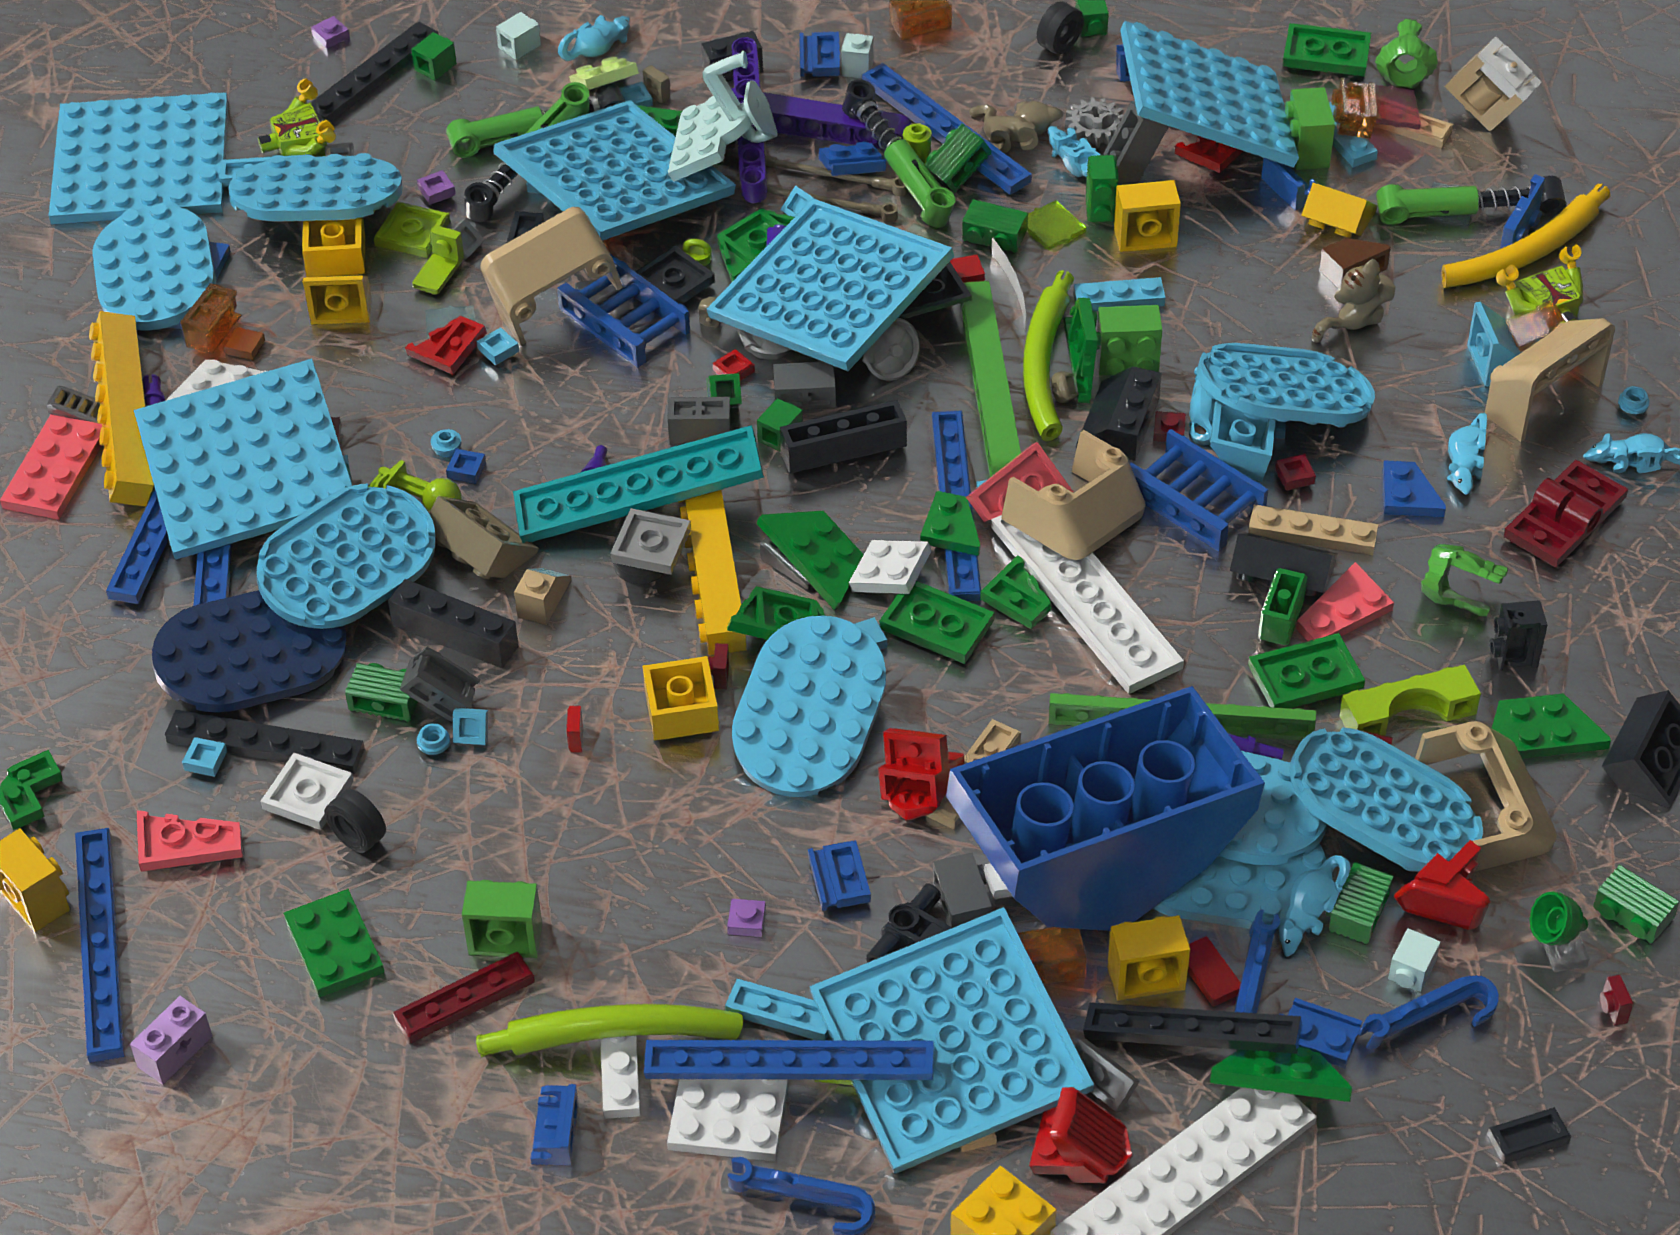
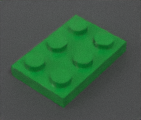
M1289 23L1282 66L1294 69L1365 76L1371 32Z
M916 581L909 594H898L879 620V626L885 632L965 664L994 622L995 612Z
M1339 633L1250 656L1248 660V666L1269 706L1272 708L1290 709L1355 690H1361L1365 686V678Z
M349 889L283 913L285 922L319 998L385 973L382 961Z

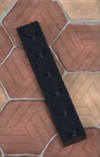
M419 21L331 86L311 102L319 122L328 120L331 123L413 61L412 48L431 33L439 34L438 31Z
M175 710L164 734L167 743L190 746L194 737L225 743L227 753L287 763L293 753L351 772L352 774H355L365 750L362 740L182 710Z
M1090 1002L1083 1032L1085 1039L1297 1054L1302 1020L1301 1016Z

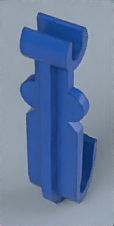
M1261 909L1257 912L1249 929L1251 939L1235 1012L1257 1013L1273 937L1280 924L1278 914L1274 915L1270 925L1262 921L1264 910Z
M1484 976L1461 977L1385 1014H1370L1366 1017L1358 1035L1361 1036L1367 1032H1372L1373 1035L1366 1048L1376 1049L1381 1046L1385 1038L1471 997L1479 999L1485 1006L1472 1019L1471 1024L1473 1027H1476L1493 1016L1498 1006L1499 994L1492 981Z
M744 1157L731 1159L732 1172L742 1174L728 1173V1185L733 1191L744 1192L748 1189H754L851 1209L860 1213L861 1219L857 1222H835L833 1226L834 1235H864L869 1231L875 1220L874 1201L865 1190L859 1187L751 1165V1162Z

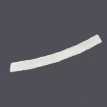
M992 238V255L1006 273L1016 292L1026 330V309L1018 278L1005 253Z

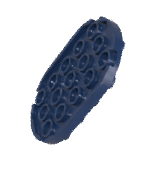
M257 590L198 604L183 609L171 617L161 627L152 647L153 671L161 688L177 702L182 700L195 705L196 710L206 712L239 710L303 694L326 683L334 676L335 669L344 660L346 630L345 626L320 629L291 623L277 615L266 604L260 591Z

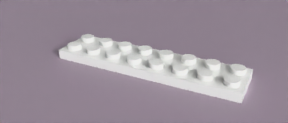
M1002 515L991 519L993 531L1015 557L1017 555L1022 557L1026 571L1035 577L1040 588L1128 694L1183 669L1184 660L1093 552L1080 560L1068 559L1001 519Z
M1241 1087L1054 1227L1050 1235H1171L1315 1125L1317 1116L1293 1094Z

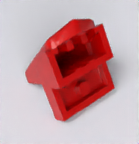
M889 728L883 731L886 764L878 768L881 799L888 800L890 808L906 821L935 812L947 793L950 769L964 764V754L949 752L947 735L897 728Z
M1470 840L1450 861H1447L1437 853L1420 870L1414 880L1402 886L1394 894V898L1401 909L1408 913L1468 930L1477 928L1482 923L1491 902L1485 893L1472 884L1473 879L1470 878L1479 867V863L1476 860L1481 848Z
M1063 1087L1058 1105L1043 1112L1029 1167L1033 1174H1068L1072 1183H1107L1108 1175H1115L1133 1157L1127 1127L1120 1119L1114 1117L1078 1089Z

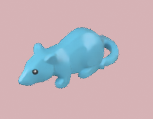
M600 15L596 19L595 25H591L589 22L583 24L579 29H575L561 40L558 46L559 56L565 61H572L579 55L598 57L605 54L613 42L618 39L621 43H626L630 18L621 16L615 18L613 22L605 20L604 16ZM576 38L573 49L568 51L569 43Z
M1049 126L1047 130L1050 145L1053 148L1052 157L1059 155L1066 169L1074 176L1087 177L1088 157L1101 154L1096 152L1095 148H1091V145L1085 138H1081L1078 141L1075 129L1068 128L1067 135L1057 127Z
M1196 367L1194 371L1196 382L1190 400L1189 416L1191 421L1189 422V436L1194 443L1206 446L1210 444L1216 400L1207 396V391L1202 387L1197 378ZM1200 425L1206 430V433L1198 434L1194 428Z
M1480 413L1469 426L1454 431L1448 441V453L1452 463L1448 467L1451 474L1447 477V480L1453 482L1454 486L1465 495L1469 494L1473 488L1472 476H1475L1477 479L1482 478L1487 426L1486 413Z
M1642 433L1624 440H1612L1610 434H1605L1602 441L1594 444L1583 457L1590 462H1614L1616 465H1614L1613 470L1617 474L1625 472L1628 466L1636 467L1637 473H1647L1660 470L1662 467L1661 463L1665 460L1680 465V448H1670L1660 437L1654 434Z
M1339 855L1332 856L1323 863L1320 869L1304 872L1294 881L1291 889L1290 907L1284 918L1280 917V924L1278 926L1279 939L1285 956H1290L1297 950L1304 932L1310 933L1312 930L1313 934L1319 935L1322 931L1323 923L1318 917L1323 911L1328 913L1332 911L1339 892L1348 878L1350 862L1346 858ZM1339 866V875L1336 882L1332 880V872Z

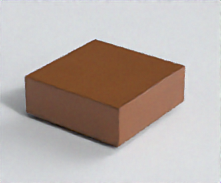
M236 327L224 346L225 353L253 360L265 342L264 333Z

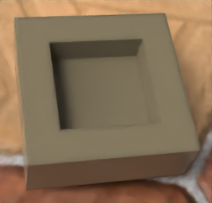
M652 65L644 68L643 82L650 95L661 104L670 100L669 77Z

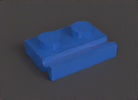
M812 32V36H804V33H800V77H804L806 73H813V77L840 76L839 32Z
M859 142L852 146L834 144L829 148H819V160L828 171L831 170L832 176L886 171L887 161L882 159L880 152L873 144L868 142Z
M856 840L823 846V849L813 851V848L808 849V859L822 911H826L827 907L836 905L837 908L871 902V893Z
M1294 998L1288 1015L1301 1016L1302 1030L1298 1047H1306L1312 1050V1052H1319L1330 1064L1345 1069L1356 1043L1358 1032L1362 1027V1020Z

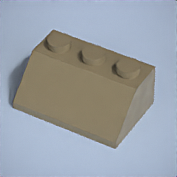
M438 496L429 513L435 527V544L450 549L453 558L462 563H469L474 567L473 572L484 579L507 577L536 555L539 550L531 542L526 541L522 543L519 533L476 502Z

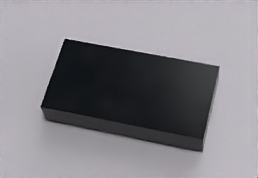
M1555 1107L1489 1127L1487 1133L1503 1164L1569 1144L1571 1140V1135Z

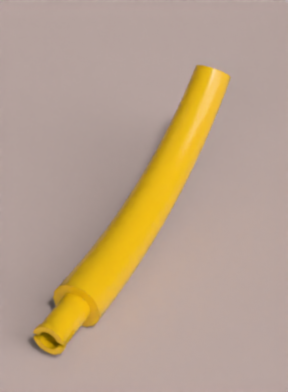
M1600 183L1595 185L1587 195L1581 194L1576 196L1552 220L1532 234L1511 245L1472 259L1444 264L1441 271L1443 287H1457L1492 279L1502 269L1506 273V268L1509 265H1514L1517 269H1520L1548 255L1575 237L1598 216L1599 206L1611 196L1609 188L1604 186L1598 192L1603 185Z

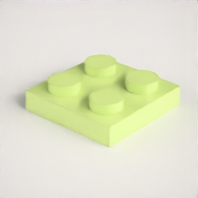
M611 57L602 60V65L598 67L587 65L577 68V73L570 75L569 78L571 83H582L590 90L639 74L636 63L626 61V58L618 59L617 57Z

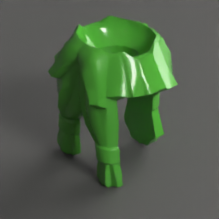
M1404 19L1399 22L1397 27L1399 37L1393 39L1386 46H1382L1375 63L1381 76L1385 77V80L1391 85L1398 88L1413 89L1433 74L1434 70L1437 69L1438 60L1436 51L1419 39L1422 25L1416 20ZM1402 55L1414 57L1413 60L1408 61L1406 64L1398 58Z
M1438 544L1432 549L1431 557L1427 561L1429 572L1425 573V579L1421 580V591L1435 603L1454 605L1478 616L1487 617L1490 611L1489 606L1483 602L1459 595L1449 587L1448 575L1451 565L1498 584L1502 583L1503 576L1505 577L1508 573V568L1495 565L1494 562L1485 561L1474 553L1464 551L1462 546Z

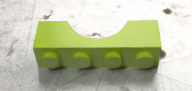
M1465 664L1456 667H1446L1440 671L1415 675L1401 681L1387 682L1377 687L1361 691L1355 690L1342 696L1339 716L1345 728L1386 736L1389 720L1404 710L1421 709L1430 711L1446 722L1476 715L1481 692Z

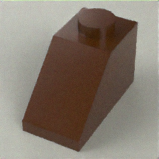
M1345 238L1322 248L1319 270L1340 289L1342 279L1349 270L1363 266L1371 259H1375L1378 262L1379 273L1387 270L1391 248L1387 244Z

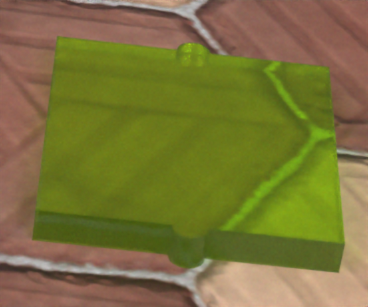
M1057 200L1041 208L1036 207L1033 212L1028 214L1027 232L1048 251L1063 243H1070L1071 239L1085 233L1087 227Z

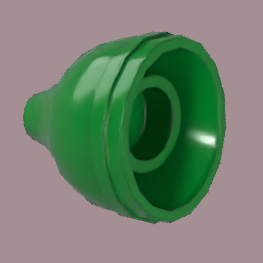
M1554 891L1543 893L1536 899L1531 908L1529 918L1530 929L1533 936L1543 944L1554 946L1569 944L1579 936L1580 932L1588 928V920L1583 916L1581 907L1571 897L1563 893Z

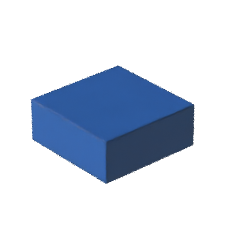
M456 449L446 469L447 479L477 484L486 464L485 454Z

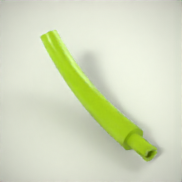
M1064 270L1056 273L1052 286L1046 287L1039 298L1028 328L1023 355V379L1029 410L1041 439L1047 442L1056 439L1063 430L1051 393L1050 360L1058 326L1070 302V297L1067 293L1074 282L1073 275L1068 271L1064 279H1061Z
M625 1004L586 1007L509 1021L508 1029L477 1035L476 1045L481 1057H486L487 1055L513 1050L514 1054L518 1056L565 1044L625 1036L683 1035L736 1040L742 1030L743 1016L741 1013L720 1009L668 1004Z

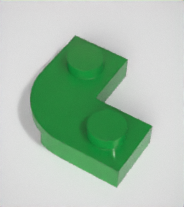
M49 750L23 760L6 770L8 776L0 784V806L13 830L45 817L43 809L34 793L63 780L61 771Z

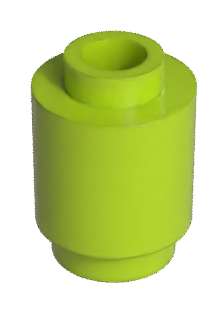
M915 123L904 129L903 139L907 140L925 164L927 157L931 153V130L923 124Z

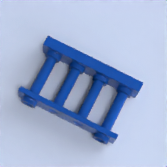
M610 254L623 290L599 305L589 299L612 284L606 275L582 290L575 289L565 282L557 287L559 309L638 368L646 363L645 348L648 342L672 326L685 335L690 333V314L684 305L678 304L629 268L624 261H620ZM633 297L643 303L620 320L608 314ZM653 311L663 318L640 334L628 329Z
M1172 429L1167 432L1165 454L1145 470L1132 462L1130 463L1145 505L1218 552L1227 545L1229 523L1248 506L1253 508L1254 504L1267 505V488ZM1174 461H1178L1189 468L1170 485L1156 478ZM1199 476L1213 483L1195 500H1190L1180 493ZM1223 491L1237 498L1219 516L1205 509Z

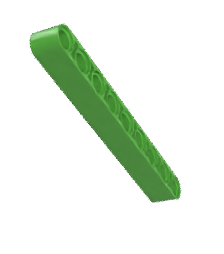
M965 282V286L972 295V300L960 303L991 477L1017 457L1021 451L990 282Z

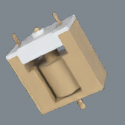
M1495 36L1444 87L1464 106L1465 110L1469 111L1490 132L1521 105L1542 82L1507 45L1505 46Z

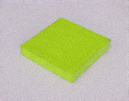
M397 201L375 235L374 244L378 247L428 258L432 252L430 231L434 225L447 228L451 221L450 214Z

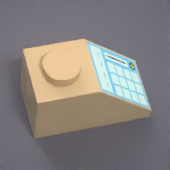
M545 568L527 569L514 591L517 617L547 625L571 581V575Z

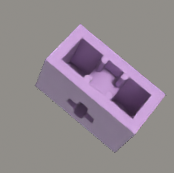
M179 996L130 1043L137 1067L164 1085L212 1038V1033L206 1013Z

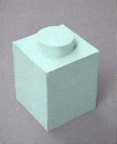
M522 12L496 26L498 48L515 60L541 46L539 24Z
M846 33L841 50L842 76L862 79V74L871 70L873 66V36Z
M1407 928L1392 958L1388 979L1404 988H1411L1421 992L1437 961L1441 941Z

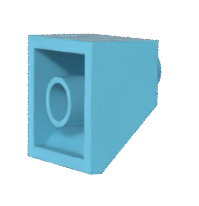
M1475 302L1467 347L1484 386L1490 387V375L1493 370L1499 365L1503 366L1523 351L1520 352L1517 346L1516 334L1510 330L1506 319L1482 302Z
M1216 400L1210 447L1220 460L1252 480L1262 482L1272 457L1276 419L1263 417L1260 419H1250L1243 412Z

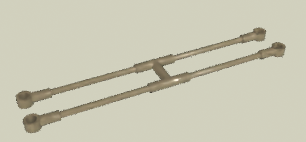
M725 149L724 156L726 159L739 161L738 150ZM765 155L767 167L775 168L777 166L871 184L872 187L890 190L895 196L900 197L909 193L899 177L888 179L874 176L872 178L856 174L832 176L831 170L828 171L825 168L778 160L777 157ZM740 171L736 177L725 175L736 184L735 189L742 190ZM767 185L768 193L789 197L792 192L789 189ZM810 194L815 199L834 206L860 210L864 214L879 216L884 222L891 223L898 218V207L894 203L888 202L883 205L868 202L856 203Z

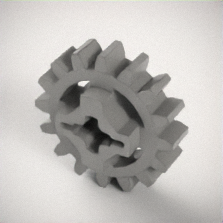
M1091 98L1088 103L1082 99L1080 100V106L1072 104L1071 110L1066 111L1065 130L1068 128L1075 129L1078 141L1081 138H1085L1089 144H1095L1096 148H1100L1101 143H1105L1108 146L1124 116L1123 109L1116 108L1115 102L1106 104V99L1104 98L1100 102L1096 101L1095 98Z

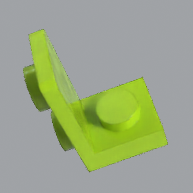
M434 225L430 231L433 254L412 281L415 289L439 294L464 259L461 232Z

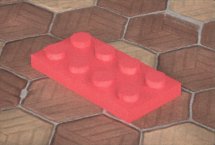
M51 414L0 499L2 509L59 520L102 446L99 442L102 424Z

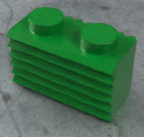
M961 123L957 129H953L948 133L946 141L938 150H934L929 154L924 165L939 183L951 192L957 193V189H960L969 176L976 172V168L980 167V164L987 159L988 155H991L992 151L982 138Z
M1114 155L1088 157L1086 209L1089 222H1113L1115 220L1116 188L1119 179L1117 158Z
M974 199L962 220V239L964 242L968 240L970 243L984 244L986 247L990 246L992 248L993 238L1002 251L1007 250L1013 253L1017 252L1028 230V212Z
M1282 568L1276 569V574H1274L1261 611L1258 637L1261 640L1285 646L1289 645L1305 600L1308 578L1305 574Z
M357 663L354 673H352V678H350L347 688H345L347 705L350 711L355 710L357 713L361 711L363 714L368 713L369 715L392 717L395 720L398 718L401 721L409 722L418 701L399 690L406 669L399 671L387 669L378 663H370L369 665Z
M1354 862L1330 913L1326 912V916L1330 917L1329 930L1331 933L1336 932L1338 935L1342 934L1351 940L1356 939L1357 942L1362 941L1364 944H1368L1391 893L1394 876Z
M1619 864L1617 869L1598 888L1593 907L1604 918L1617 921L1619 925L1628 928L1633 936L1643 940L1647 939L1648 943H1653L1675 918L1680 901Z

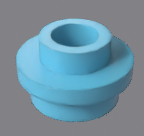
M1637 386L1627 387L1619 395L1618 399L1619 407L1630 414L1644 413L1650 403L1647 392Z
M450 429L440 430L431 438L432 449L438 456L445 458L452 457L455 450L459 449L462 444L460 434Z
M435 723L425 725L417 736L419 750L428 755L440 754L450 744V736L447 730Z

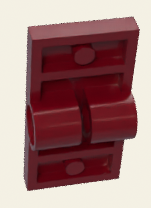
M1575 459L1555 480L1546 478L1539 485L1532 502L1505 528L1503 537L1550 565L1557 567L1627 497L1628 488Z

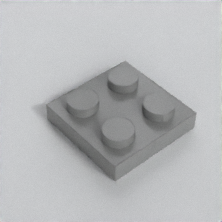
M630 508L610 553L611 562L672 575L691 531V521Z

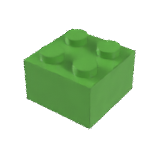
M1325 87L1291 89L1290 101L1285 103V114L1289 120L1291 137L1294 138L1299 156L1295 168L1296 170L1330 168L1335 122Z
M1159 305L1098 307L1097 332L1101 333V346L1097 350L1096 355L1099 376L1115 375L1132 366L1159 372L1162 342Z
M467 880L462 920L468 954L507 957L518 951L522 958H538L543 923L537 884L523 881L512 883L493 882L491 880Z

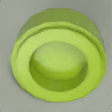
M689 239L684 242L683 251L703 266L711 262L712 250L707 242L700 239Z

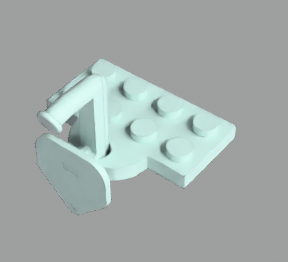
M742 51L741 54L727 57L704 69L702 78L713 96L698 106L691 105L681 113L668 169V175L673 182L723 161L726 145L737 140L740 136L756 143L765 142L777 137L778 134L769 103L758 84L753 80L747 82L744 102L740 103L722 75L735 68H747L748 62L745 51Z

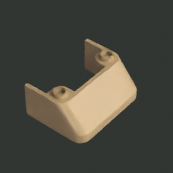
M580 207L568 208L490 252L483 258L480 265L501 320L521 346L526 344V340L519 324L530 319L536 310L534 297L580 270L584 269L591 278H600L606 275L617 291L623 288L610 253L589 217Z
M1605 318L1573 320L1560 323L1547 336L1503 366H1497L1490 375L1491 383L1485 409L1487 418L1521 442L1526 436L1534 395L1573 369L1597 387L1602 386L1615 326Z
M1085 430L1081 431L1079 435L1072 472L1089 483L1074 493L1059 484H1052L1037 491L1017 478L1012 477L1009 479L1001 517L1005 522L1060 555L1072 560H1080L1090 555L1141 519L1145 509L1144 498L1126 455L1120 449L1107 444Z
M1475 721L1422 734L1415 759L1428 765L1468 754H1480L1504 806L1497 820L1501 834L1473 841L1481 848L1476 860L1479 863L1476 871L1543 855L1553 848L1557 837L1556 830L1517 747L1511 739L1489 726Z

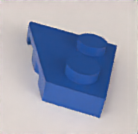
M1536 174L1532 177L1529 197L1521 196L1513 213L1507 220L1503 229L1500 248L1523 239L1527 236L1530 228H1535L1540 222L1542 211H1539L1545 178Z
M1384 460L1382 468L1384 514L1429 517L1445 516L1446 505L1415 462Z

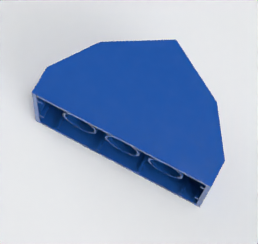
M1190 686L950 769L946 797L1013 898L1047 927L1110 931L1111 926L1119 925L1123 922L1136 921L1206 870L1256 813L1265 782L1194 687Z

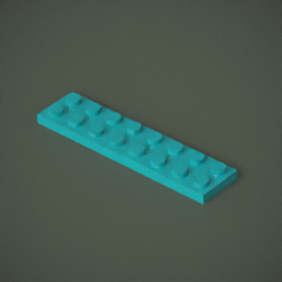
M750 425L513 491L520 539L522 543L526 541L533 542L627 516L630 508L646 511L764 478L753 427Z

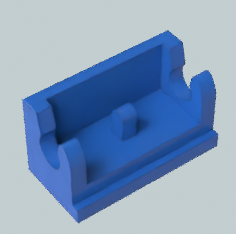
M1263 158L1261 179L1292 209L1296 211L1303 208L1312 183L1317 182L1314 179H1310L1309 186L1288 165Z
M569 1084V1086L541 1087L540 1094L544 1096L538 1098L537 1119L530 1158L531 1164L571 1166L579 1106L576 1084Z

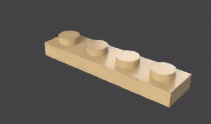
M1254 504L1248 533L1287 542L1373 555L1378 524Z

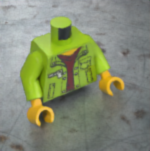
M304 78L297 86V90L301 95L299 97L296 96L284 112L270 119L272 133L258 137L262 153L278 149L279 154L282 156L309 154L314 157H325V146L327 143L335 140L334 126L328 120L320 123L311 102H306L307 100H314L318 96V90L311 81Z
M1575 244L1572 247L1573 257L1568 255L1566 246L1561 250L1559 258L1561 262L1567 265L1568 269L1559 266L1517 281L1515 280L1519 276V271L1514 265H1509L1506 268V273L1504 269L1497 273L1496 281L1501 286H1506L1507 290L1505 293L1516 316L1530 321L1540 330H1546L1567 321L1577 320L1579 306L1583 303L1580 267L1576 266V260L1581 256L1580 246Z

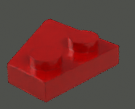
M1197 136V142L1185 145L1183 142H1179L1175 145L1176 155L1218 173H1221L1243 152L1242 150Z
M459 316L448 322L446 326L428 333L430 338L416 346L411 342L405 347L408 356L453 375L477 346V341L487 334L485 325Z

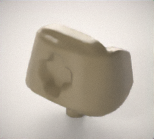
M715 297L705 298L699 304V322L705 326L718 327L720 324L719 321L709 318L706 310L716 299Z
M1060 371L1052 376L1051 387L1057 402L1068 403L1078 396L1072 378L1074 376L1073 373Z

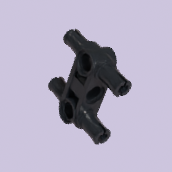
M926 883L911 902L896 905L890 910L888 922L881 930V938L866 955L867 963L953 928L928 914L941 899V893L934 885Z

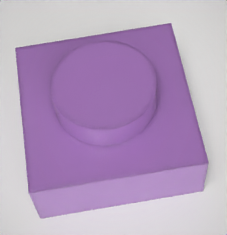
M335 16L311 27L312 35L326 49L350 38L349 30Z
M443 170L417 179L418 189L430 205L456 195L455 186Z
M731 899L727 925L728 935L762 937L766 901Z

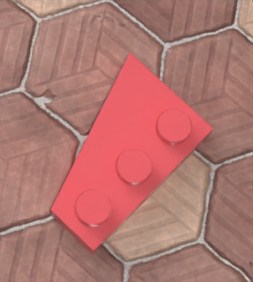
M1035 442L966 496V499L983 522L1002 515L1009 479L1012 477L1017 478L1037 491L1052 484H1059L1071 492L1074 491L1039 443Z
M1354 562L1297 620L1296 629L1307 641L1337 633L1343 636L1393 611L1394 602Z
M137 810L138 863L141 872L243 857L240 822L199 818L196 821L181 820L178 815L166 814L164 818L149 816L147 811Z

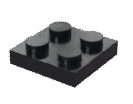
M677 246L672 247L635 271L678 304L685 303L715 283V274Z

